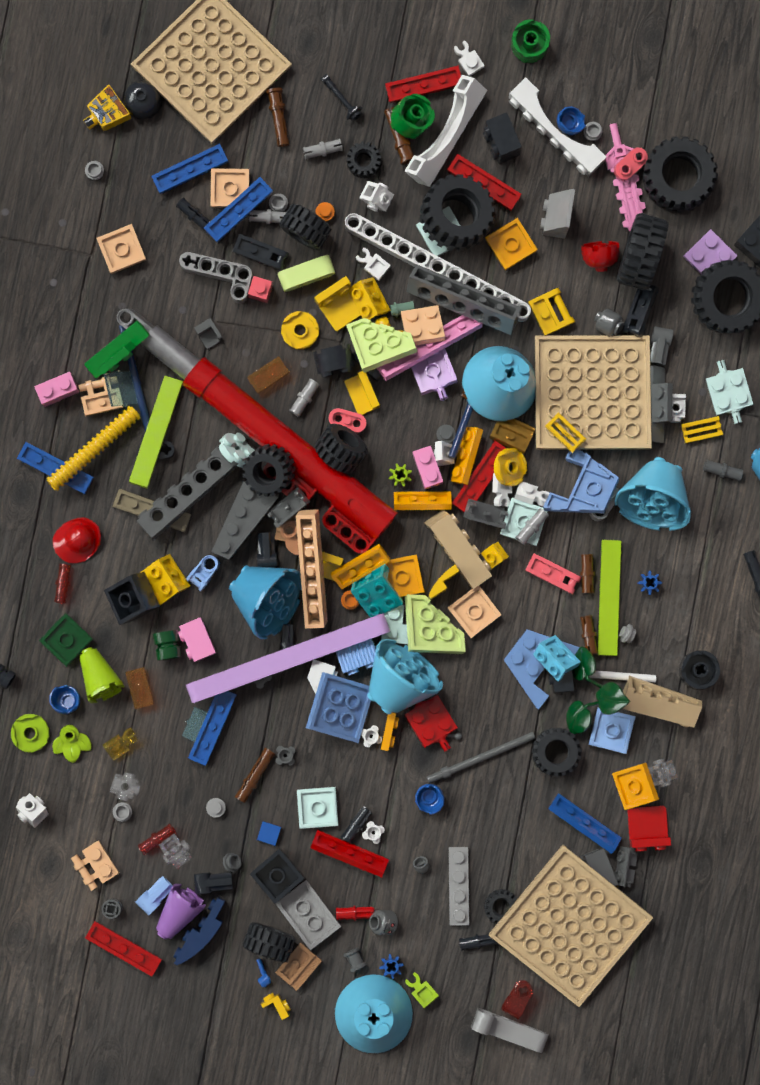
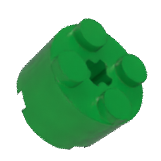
M531 19L519 23L513 32L511 48L514 55L523 63H533L541 60L546 55L550 43L548 28L543 23ZM527 39H530V41L534 40V43L527 42Z
M420 94L404 97L392 110V129L407 138L415 139L420 136L433 123L435 118V112L430 106V101Z

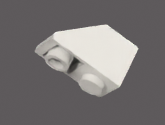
M313 660L307 678L315 694L322 672L337 676L338 672L335 671V666Z

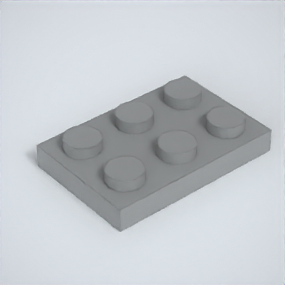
M307 880L275 903L309 950L313 949L341 927Z

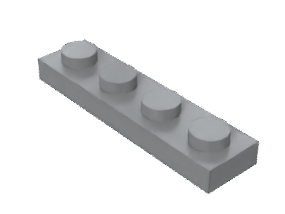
M449 847L450 925H469L468 847Z

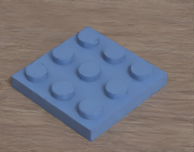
M322 672L306 728L359 743L371 702L367 696L369 686Z

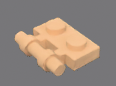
M108 376L102 377L101 380L93 382L89 380L85 381L84 384L78 385L80 392H88L87 396L81 397L85 416L123 408L119 389L111 390L110 386L117 384L116 376L110 378ZM104 387V392L94 394V389Z
M99 840L82 851L86 857L83 860L77 854L71 858L74 863L73 867L76 871L80 872L84 879V884L88 885L91 891L98 887L94 881L98 877L103 884L120 873ZM88 863H90L95 871L92 875L89 874L85 867Z

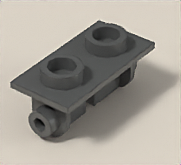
M619 847L617 868L614 872L619 886L631 887V884L634 883L635 870L629 869V865L636 866L638 853L635 851V848Z

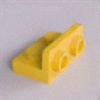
M374 277L360 280L349 288L348 291L362 318L371 320L376 316L391 311Z

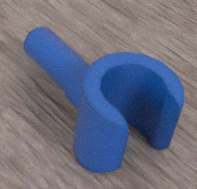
M258 959L257 963L262 976L257 980L262 987H266L270 984L271 979L264 969L262 960Z

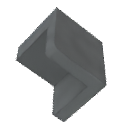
M211 318L194 327L206 349H210L223 341Z

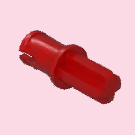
M356 905L349 908H336V919H354L356 921V919L370 918L375 909L374 907H356Z

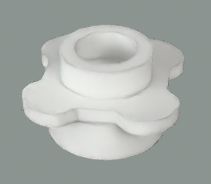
M373 725L367 730L362 729L361 736H363L365 747H370L374 743H381L382 738L378 734L379 729L377 726Z
M370 821L367 823V829L363 832L362 836L364 839L372 840L374 844H378L380 836L384 833L385 829L383 826H377L374 822Z

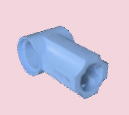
M162 876L135 903L149 916L169 894L173 885Z

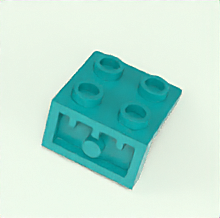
M386 564L352 583L351 593L370 618L403 605V600L387 580L389 568Z

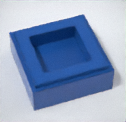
M263 821L257 840L276 845L281 827Z

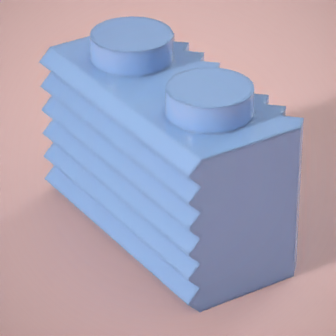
M372 638L336 651L343 674L347 672L349 676L359 672L358 668L365 666L366 669L373 667L376 649Z

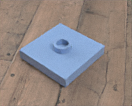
M597 707L588 745L627 754L636 716L620 712L607 715L602 713L599 707Z

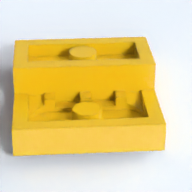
M456 565L449 568L434 584L428 596L430 600L447 589L444 582L459 573Z

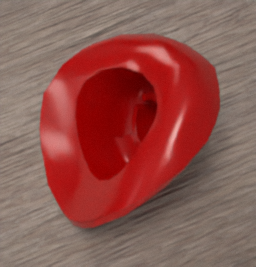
M85 517L75 518L64 523L53 537L55 553L68 563L86 561L100 546L101 534L99 526Z

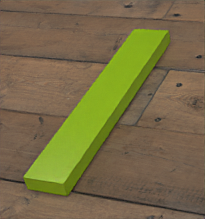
M164 376L129 479L130 484L148 489L183 381Z
M601 540L597 655L617 656L621 541Z

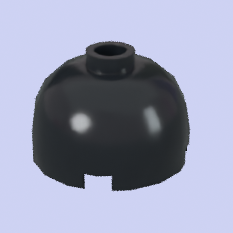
M139 80L127 87L124 94V104L132 117L143 120L152 118L159 112L162 106V97L151 83Z

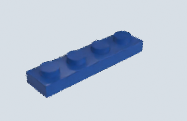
M218 144L151 177L159 193L162 194L211 171V169L228 163V159L221 145Z
M259 177L204 227V230L218 243L272 194L273 190Z
M25 442L17 457L18 460L49 476L52 473H56V469H60L61 465H65L64 461ZM78 470V474L73 475V478H69V482L64 484L86 494L94 477Z
M225 691L215 695L189 754V759L202 765H207L237 696L236 694Z
M559 793L548 808L611 854L617 848L621 840L620 836Z

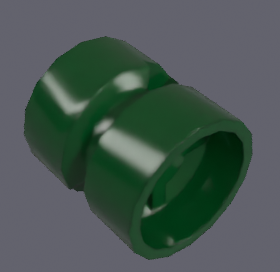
M178 630L153 634L154 645L158 646L155 650L157 661L182 657L181 648L177 645L179 641Z

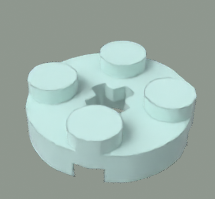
M227 433L219 440L221 442L219 450L222 455L231 463L233 461L239 463L238 467L243 468V465L246 464L244 463L245 459L255 451L245 441V437L241 433Z

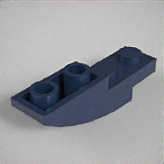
M218 897L217 900L213 899L208 907V910H210L208 917L204 916L198 926L201 930L193 928L191 931L187 930L182 939L185 941L183 947H178L173 956L176 959L174 964L179 965L187 961L212 939L223 923L217 916L226 900Z

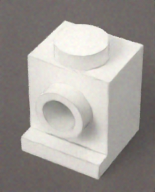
M672 394V406L675 404L679 406L678 411H674L672 408V422H681V419L685 418L686 394Z

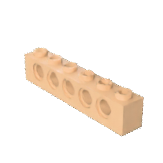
M299 510L296 515L305 629L324 628L328 620L319 510Z

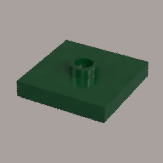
M65 613L39 641L68 667L94 639Z

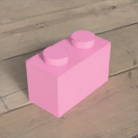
M71 372L34 386L44 407L80 392Z
M431 446L413 451L412 455L424 489L443 484V479Z
M201 617L179 626L181 631L178 634L181 641H185L188 649L185 650L189 660L193 659L194 662H198L216 654V650Z

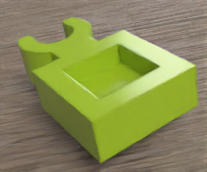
M413 973L414 977H416V982L410 983L407 979L405 982L409 987L415 988V991L411 994L425 1009L439 995L427 981L421 984L419 975Z

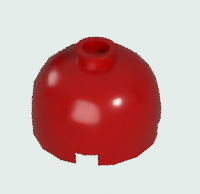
M602 241L585 243L581 246L582 257L586 265L596 268L597 272L607 271V267L613 266L619 258V242L608 241V243H602Z

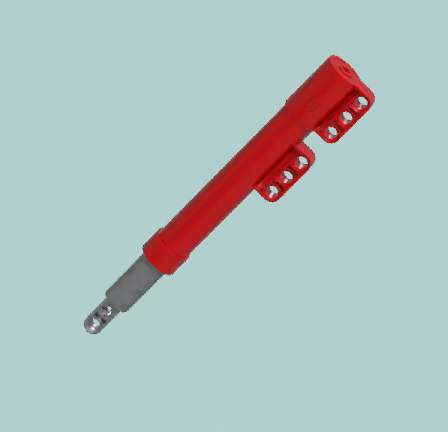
M122 309L118 312L117 321L125 329L136 321H139L150 335L142 341L141 345L183 378L182 385L199 399L205 400L260 446L276 444L278 448H285V453L289 452L291 454L289 458L294 460L292 466H295L296 469L293 472L295 476L291 480V488L283 489L282 493L288 496L299 487L301 491L306 493L310 501L318 492L331 502V507L322 518L323 525L357 553H364L371 548L398 514L395 510L354 477L351 478L346 473L339 472L327 465L319 457L313 446L222 374V370L206 357L200 360L158 325L153 326L135 310ZM126 312L131 315V320L128 323L124 320ZM267 463L263 468V473L269 478L276 479V476L274 477L269 474V468L273 467V465ZM329 515H334L336 517V524L333 525L329 523ZM344 527L351 529V536L348 537L343 534ZM359 539L365 540L366 548L362 549L358 546Z

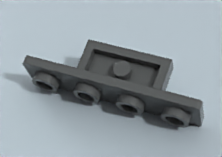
M650 366L651 442L664 443V422H672L673 384L665 383L664 367Z

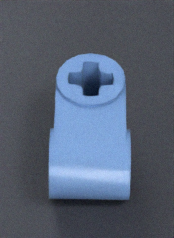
M212 555L205 556L190 572L186 581L192 582L201 592L219 569V560ZM208 559L215 561V567L211 570L205 566Z

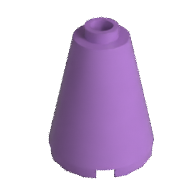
M174 884L171 887L156 927L157 934L163 939H172L206 906V904L202 905L204 900L198 894H195L193 890L188 887L186 890L181 889V884Z

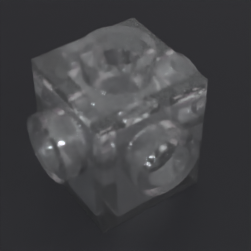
M663 758L652 762V766L648 767L654 786L660 785L662 788L671 785V780L678 778L672 760L664 761Z
M127 772L124 775L115 773L110 793L117 794L118 799L128 801L129 798L133 799L134 795L138 796L141 785L138 784L139 780L135 779L136 775ZM125 783L129 786L128 790L124 789Z
M175 833L159 844L164 853L162 855L163 859L168 865L172 863L176 869L192 858L189 853L191 848L185 840L181 841Z

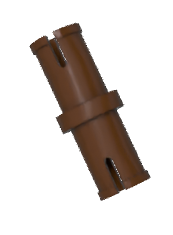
M582 554V572H580V576H582V593H594L593 575H595V571H593V554Z
M592 615L580 617L583 631L581 637L584 639L585 647L592 655L598 654L595 639L597 633L594 632Z

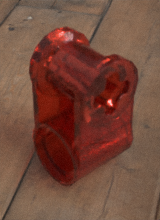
M525 980L518 981L505 999L501 1010L519 1019L533 993L530 983ZM526 986L528 992H523L522 994H520L519 988H524Z

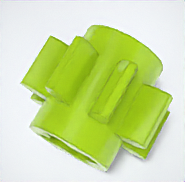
M396 463V469L389 470L393 473L389 480H395L394 486L401 483L405 487L404 482L406 480L411 481V478L407 477V475L412 473V471L405 469L406 464L403 467H399ZM403 471V475L405 476V478L401 477L400 480L397 479V475L395 473Z

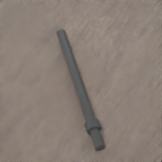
M533 732L453 766H445L440 771L427 776V780L430 784L442 778L447 779L451 777V774L536 739Z

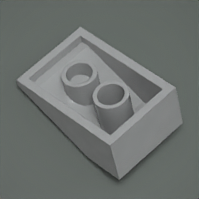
M574 189L552 193L549 195L548 200H544L543 211H546V216L541 218L540 229H543L542 235L565 239L570 225L575 195Z

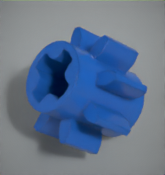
M648 571V576L640 575L642 581L637 582V584L642 585L641 592L647 590L648 595H651L652 589L656 592L659 591L657 585L662 584L661 581L657 580L659 574L653 576L651 571ZM646 579H647V580L653 579V582H652L653 587H652V586H649V587L646 586V584H647Z
M389 954L387 960L385 958L381 959L384 965L379 966V969H385L384 977L387 974H391L392 979H394L396 972L401 975L399 967H402L403 963H398L399 956L394 959ZM395 962L396 969L387 970V963Z

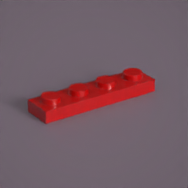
M458 65L386 83L385 87L389 103L401 101L404 97L412 94L426 95L454 88L461 77Z
M459 154L456 155L447 169L454 176L462 174L464 175L463 178L470 176L474 178L473 181L476 183L480 181L483 184L482 187L490 191L489 197H493L495 202L512 211L522 195Z
M494 441L470 476L468 485L463 486L452 502V505L465 512L468 499L478 500L493 478L496 456L500 451L507 448Z
M317 830L310 847L313 850L381 878L389 861L385 857Z
M94 921L85 939L150 976L154 975L162 961V958L97 921Z

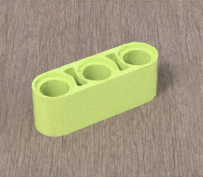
M324 255L282 270L278 273V277L283 291L288 292L335 274V270L330 256Z

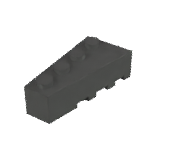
M243 482L211 552L231 561L249 536L267 516L269 510L279 501V497L272 495L266 497L264 493L258 495L256 490L251 491V486Z

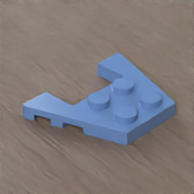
M575 450L573 453L569 451L566 461L583 467L569 499L550 492L543 509L555 512L605 513L619 482V477L602 464H598L587 453L581 450Z
M527 629L505 657L504 662L534 706L539 710L549 695L533 684L545 668L533 654L539 643L550 637ZM562 642L574 655L580 648Z

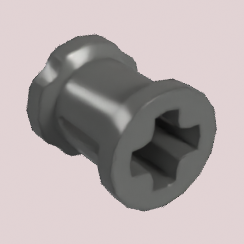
M359 947L343 954L351 966V972L367 965L366 962H363L358 952L360 950Z

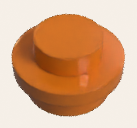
M323 202L317 206L316 214L325 221L333 218L335 211L330 203Z
M351 590L346 591L341 597V603L346 609H355L360 604L351 593Z

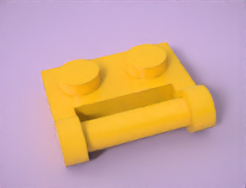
M559 288L528 301L544 336L575 323L574 318L570 316L560 296L561 291ZM548 299H554L564 319L563 321L559 322Z

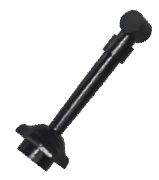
M327 74L320 78L348 109L347 120H357L362 115L360 112L362 107L351 106Z

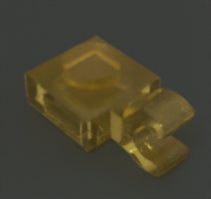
M128 728L122 737L119 734L104 743L103 747L114 761L130 750L128 746L135 743L138 737L132 728Z

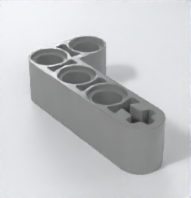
M185 252L180 256L179 263L185 272L231 282V296L234 302L241 304L247 301L253 279L252 271L248 266L191 252ZM191 259L192 263L186 266L184 261ZM206 262L212 264L211 269L208 271L202 269V265ZM223 267L231 269L227 275H222L220 271ZM242 271H247L249 276L247 279H240L239 274ZM238 289H242L245 292L241 298L234 296L235 291Z
M477 1008L471 1025L472 1030L485 1035L490 1034L539 1053L543 1052L549 1035L541 1030Z

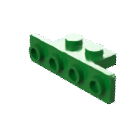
M136 321L84 365L95 378L105 374L108 370L113 372L120 366L118 362L128 360L133 355L131 351L150 334L139 321Z

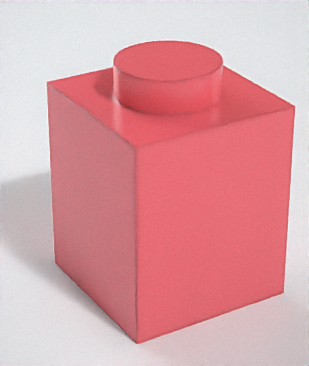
M253 276L248 292L249 298L268 303L273 287L272 281Z

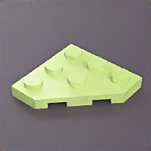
M366 318L346 325L364 373L418 352L412 335L409 332H400L393 327L381 323L380 325L375 324Z
M407 594L405 596L408 652L463 654L466 652L464 633L459 628L457 629L440 609L437 610L430 603L431 600L426 595Z

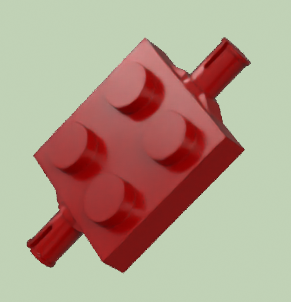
M438 695L430 700L417 703L413 710L404 715L424 748L438 742L444 752L451 748L446 737L458 727Z

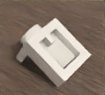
M444 441L435 442L434 455L438 466L454 464V459L448 457L452 444Z

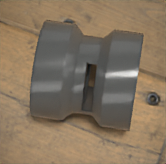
M115 898L105 901L102 905V914L108 919L118 917L123 910L122 903Z

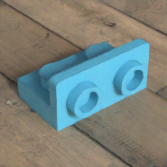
M556 635L540 642L533 654L557 681H560L565 673L578 667L580 664V660Z

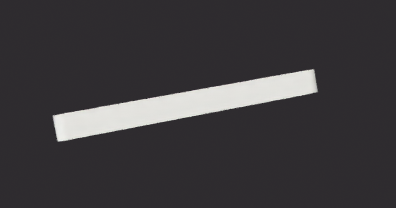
M352 213L346 217L345 228L354 236L413 267L417 264L434 271L432 266L440 264L443 269L437 273L449 277L451 273L455 272L460 276L457 281L463 284L473 281L477 286L476 289L483 292L490 290L493 296L507 299L510 303L526 309L527 314L519 316V322H524L529 318L531 308L526 302L358 214ZM351 220H357L359 225L352 228L348 223ZM370 228L376 232L371 237L365 234V231ZM385 237H389L393 242L390 245H384L382 240ZM406 246L409 248V252L401 254L399 248ZM418 255H423L426 261L418 263L415 258Z

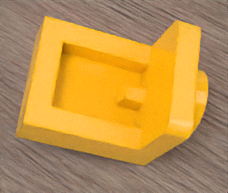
M499 542L492 544L481 553L491 568H494L509 557Z
M271 993L263 998L262 1008L273 1003L282 1020L289 1017L288 1011L291 1008L286 999L282 1000L279 993L277 995Z

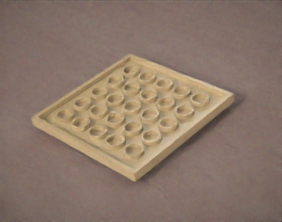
M196 0L131 63V66L213 144L292 66V63L226 0Z
M535 336L536 450H568L545 428V425L558 412L586 438L576 450L652 448L650 336ZM559 419L556 420L577 442L580 440ZM553 424L551 425L572 447L574 446Z
M562 845L489 933V936L580 1007L650 923L653 916L565 845Z

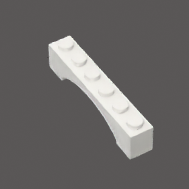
M465 75L460 77L453 89L455 93L453 106L442 132L425 152L419 156L414 155L405 169V172L417 183L431 186L487 92V89L475 78Z
M525 77L510 92V104L516 109L519 108L527 121H533L537 125L536 129L542 135L546 134L550 138V143L555 148L559 147L564 152V157L577 165L576 168L581 174H586L589 177L605 162L606 156L594 144L591 146L580 144L556 129L548 120L537 98L539 90Z

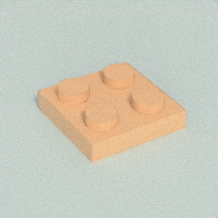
M211 169V208H226L249 187V169Z
M132 224L97 238L111 274L146 261Z
M438 305L401 311L404 331L411 333L415 346L445 341Z
M480 586L471 589L448 607L470 638L501 616V613Z

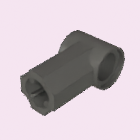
M654 326L651 338V364L658 366L666 365L668 348L673 337L672 329Z

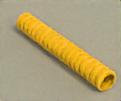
M130 406L127 407L128 410H123V414H119L118 418H114V422H110L109 426L106 425L105 430L102 429L100 434H96V438L93 437L91 442H87L88 445L82 446V450L79 449L78 453H74L73 458L70 457L69 461H65L64 466L61 465L60 469H56V473H52L51 477H47V482L54 490L59 491V487H63L65 482H69V478L72 479L73 475H77L78 470L81 471L82 467H86V463H90L91 459H95L96 455H100V451H104L105 447L108 448L109 443L112 444L114 439L117 440V436H121L123 431L126 432L127 427L130 428L131 424H135V420L140 419L138 412Z

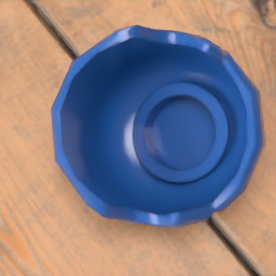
M565 107L557 115V126L566 135H576L586 127L584 123L585 115L575 107Z
M68 685L55 687L49 695V703L56 712L70 714L79 707L80 695L75 688Z
M425 784L419 787L416 792L415 802L421 811L432 815L442 809L445 796L438 786Z

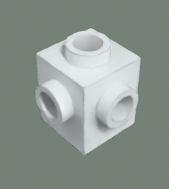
M368 181L360 199L368 204L367 207L375 212L378 210L386 211L394 194L388 190L389 187L385 184Z
M30 793L26 797H22L16 806L19 819L24 823L29 822L34 828L49 814L46 807L43 806L45 803L38 796L34 798Z

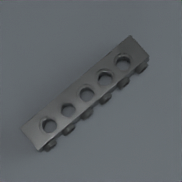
M416 264L408 279L406 292L511 335L518 323L522 307Z
M219 446L210 453L211 456L207 460L203 459L196 465V470L192 473H186L181 478V483L178 485L174 484L167 490L168 494L166 496L156 499L150 510L147 511L146 509L138 515V524L154 541L238 467L239 463L235 461L229 462L220 452ZM215 462L221 464V468L217 471L211 469V465ZM199 475H205L207 477V480L204 483H198L196 481ZM186 487L192 489V493L189 496L182 494L183 489ZM176 500L178 505L171 509L168 507V502ZM157 512L163 514V518L160 521L153 520V516Z

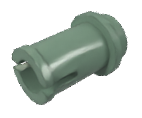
M413 301L399 304L394 302L393 305H390L391 315L396 317L401 315V311L415 309Z

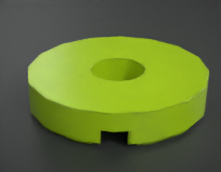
M25 714L19 717L11 728V739L14 745L24 752H36L42 749L50 737V729L47 722L35 714ZM30 727L35 730V736L32 739L27 738L25 735L26 729Z

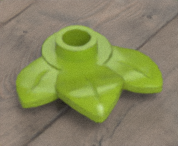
M66 725L61 729L60 736L54 740L52 747L54 754L63 752L65 758L74 763L79 758L80 750H91V742L88 736L79 733L75 726ZM71 732L73 736L68 738L66 733Z

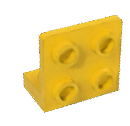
M346 276L314 297L316 304L335 331H339L361 316L348 291L351 285Z
M170 554L157 559L141 571H145L159 605H162L175 594L190 587V584L186 581L185 576Z

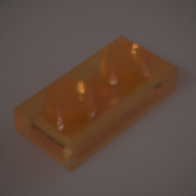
M278 356L247 378L256 392L260 393L289 374V371Z
M145 667L125 672L135 709L154 705Z

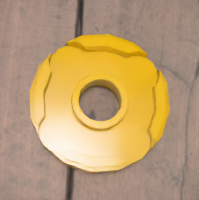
M296 311L284 319L281 334L288 346L294 349H306L316 342L319 335V326L311 314ZM302 325L305 327L306 331L303 335L295 333L297 326Z
M507 448L500 451L494 462V473L497 480L505 486H517L523 481V475L527 471V462L522 452L515 448ZM510 463H512V471H511V472H510V470H509V464H510Z

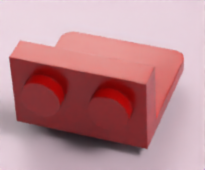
M664 806L636 807L627 810L631 848H635V851H647V847H655V850H664L666 846L671 845V838L668 837L666 808Z

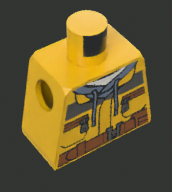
M108 85L87 105L91 115L84 119L83 122L89 130L99 124L103 131H106L130 120L131 115L110 85Z

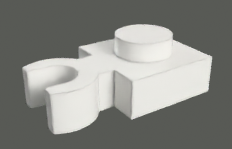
M463 41L462 44L465 49L461 51L455 46L454 51L458 56L462 57L458 62L466 75L470 77L484 68V64L475 50L472 52L468 51V43Z
M363 248L362 251L366 254V257L360 258L357 255L356 260L359 263H366L367 265L364 267V270L379 281L391 265L377 254L372 258L369 250Z
M493 473L492 493H497L494 499V506L502 505L509 507L508 493H512V486L502 485L497 480L495 473Z
M521 482L518 485L514 499L531 505L535 501L540 506H544L549 492L537 491V486Z

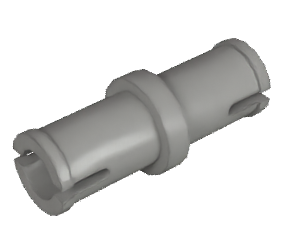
M338 139L325 143L321 141L317 145L303 147L304 153L312 152L305 154V159L321 155L325 157L326 154L343 151L342 145L334 147V145L341 144V140Z
M267 209V211L253 210L250 215L258 216H250L249 222L280 223L282 220L280 217H284L286 212L271 211V209Z
M309 379L302 392L297 394L298 398L289 411L295 416L300 417L306 405L311 403V397L320 385L313 379Z
M539 508L535 515L525 522L526 525L515 538L525 545L534 532L537 533L539 531V526L549 516L548 513Z

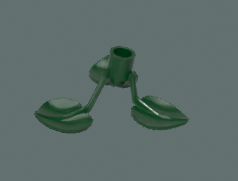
M582 646L575 654L580 660V664L572 669L573 677L577 680H584L586 678L588 682L596 685L600 690L596 693L598 701L588 703L585 706L581 701H575L568 708L566 721L569 731L573 734L583 733L589 728L592 716L591 712L587 709L588 707L599 705L602 713L611 715L622 710L630 703V700L625 696L618 684L608 682L605 685H601L589 677L596 671V662L591 652Z

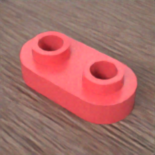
M642 148L631 150L615 165V176L620 180H627L646 163L648 159L646 151ZM636 154L641 155V160L636 159ZM623 166L628 169L627 173L622 171Z
M340 408L332 410L329 414L330 424L336 423L346 426L355 433H361L366 427V419L361 414ZM338 415L342 417L340 422L335 421V417ZM359 421L360 426L354 427L353 422Z

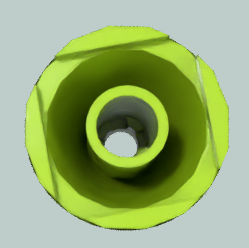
M92 647L82 651L80 662L88 701L90 703H98L97 699L102 698L104 701L122 691L120 687L124 688L125 686L100 652Z

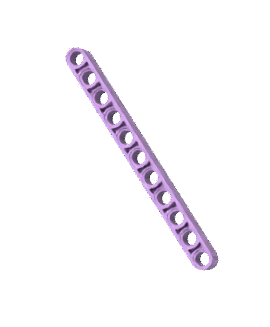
M382 613L187 684L186 688L192 703L388 633L390 629L386 617Z

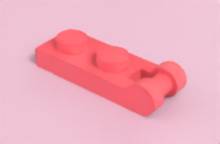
M535 553L525 571L572 595L575 592L574 587L576 583H579L581 580L580 576ZM565 576L570 578L568 584L563 583Z

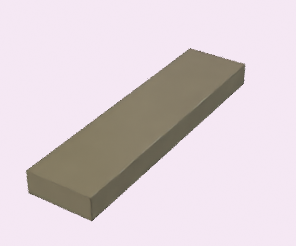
M119 489L113 507L138 516L144 510H150L153 507L154 501ZM160 512L155 513L153 516L155 521H160L163 518V514ZM184 513L170 528L185 533L191 514Z

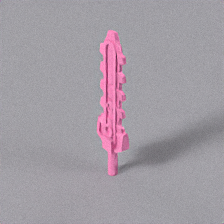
M617 123L609 125L614 146L605 155L607 170L610 169L612 173H614L615 165L633 150V148L621 144ZM624 166L622 167V171L627 173L628 169ZM635 174L627 180H620L617 177L613 180V185L618 186L619 189L616 198L622 202V207L619 208L620 214L625 215V221L622 224L629 231H631L636 215L643 213L642 210L646 208L645 202H640L639 196L642 195V189L637 188L636 182L639 181V176Z

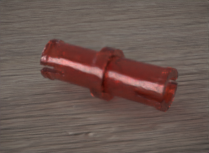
M59 564L58 579L55 581L57 586L54 602L66 604L68 587H70L71 565Z
M169 823L157 833L153 832L147 840L138 844V848L143 855H146L155 847L162 846L164 841L177 833Z

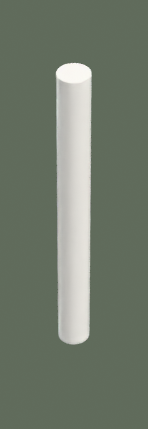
M595 671L593 675L589 676L590 678L627 681L630 675L647 682L656 683V675Z

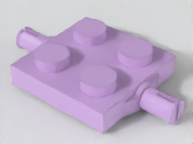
M445 348L411 367L421 394L424 395L437 391L440 401L448 398L444 388L458 382Z

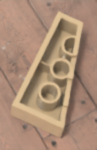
M441 510L424 522V524L433 531L435 539L445 548V553L456 564L469 586L475 589L492 576L489 572L491 567L486 560L482 562L479 558L480 551L475 545H470L468 542L470 537L464 529H459L457 526L459 521L454 514L450 515L446 511Z
M630 675L623 690L625 696L630 700V703L623 709L678 723L683 727L690 726L694 728L702 709L701 700Z

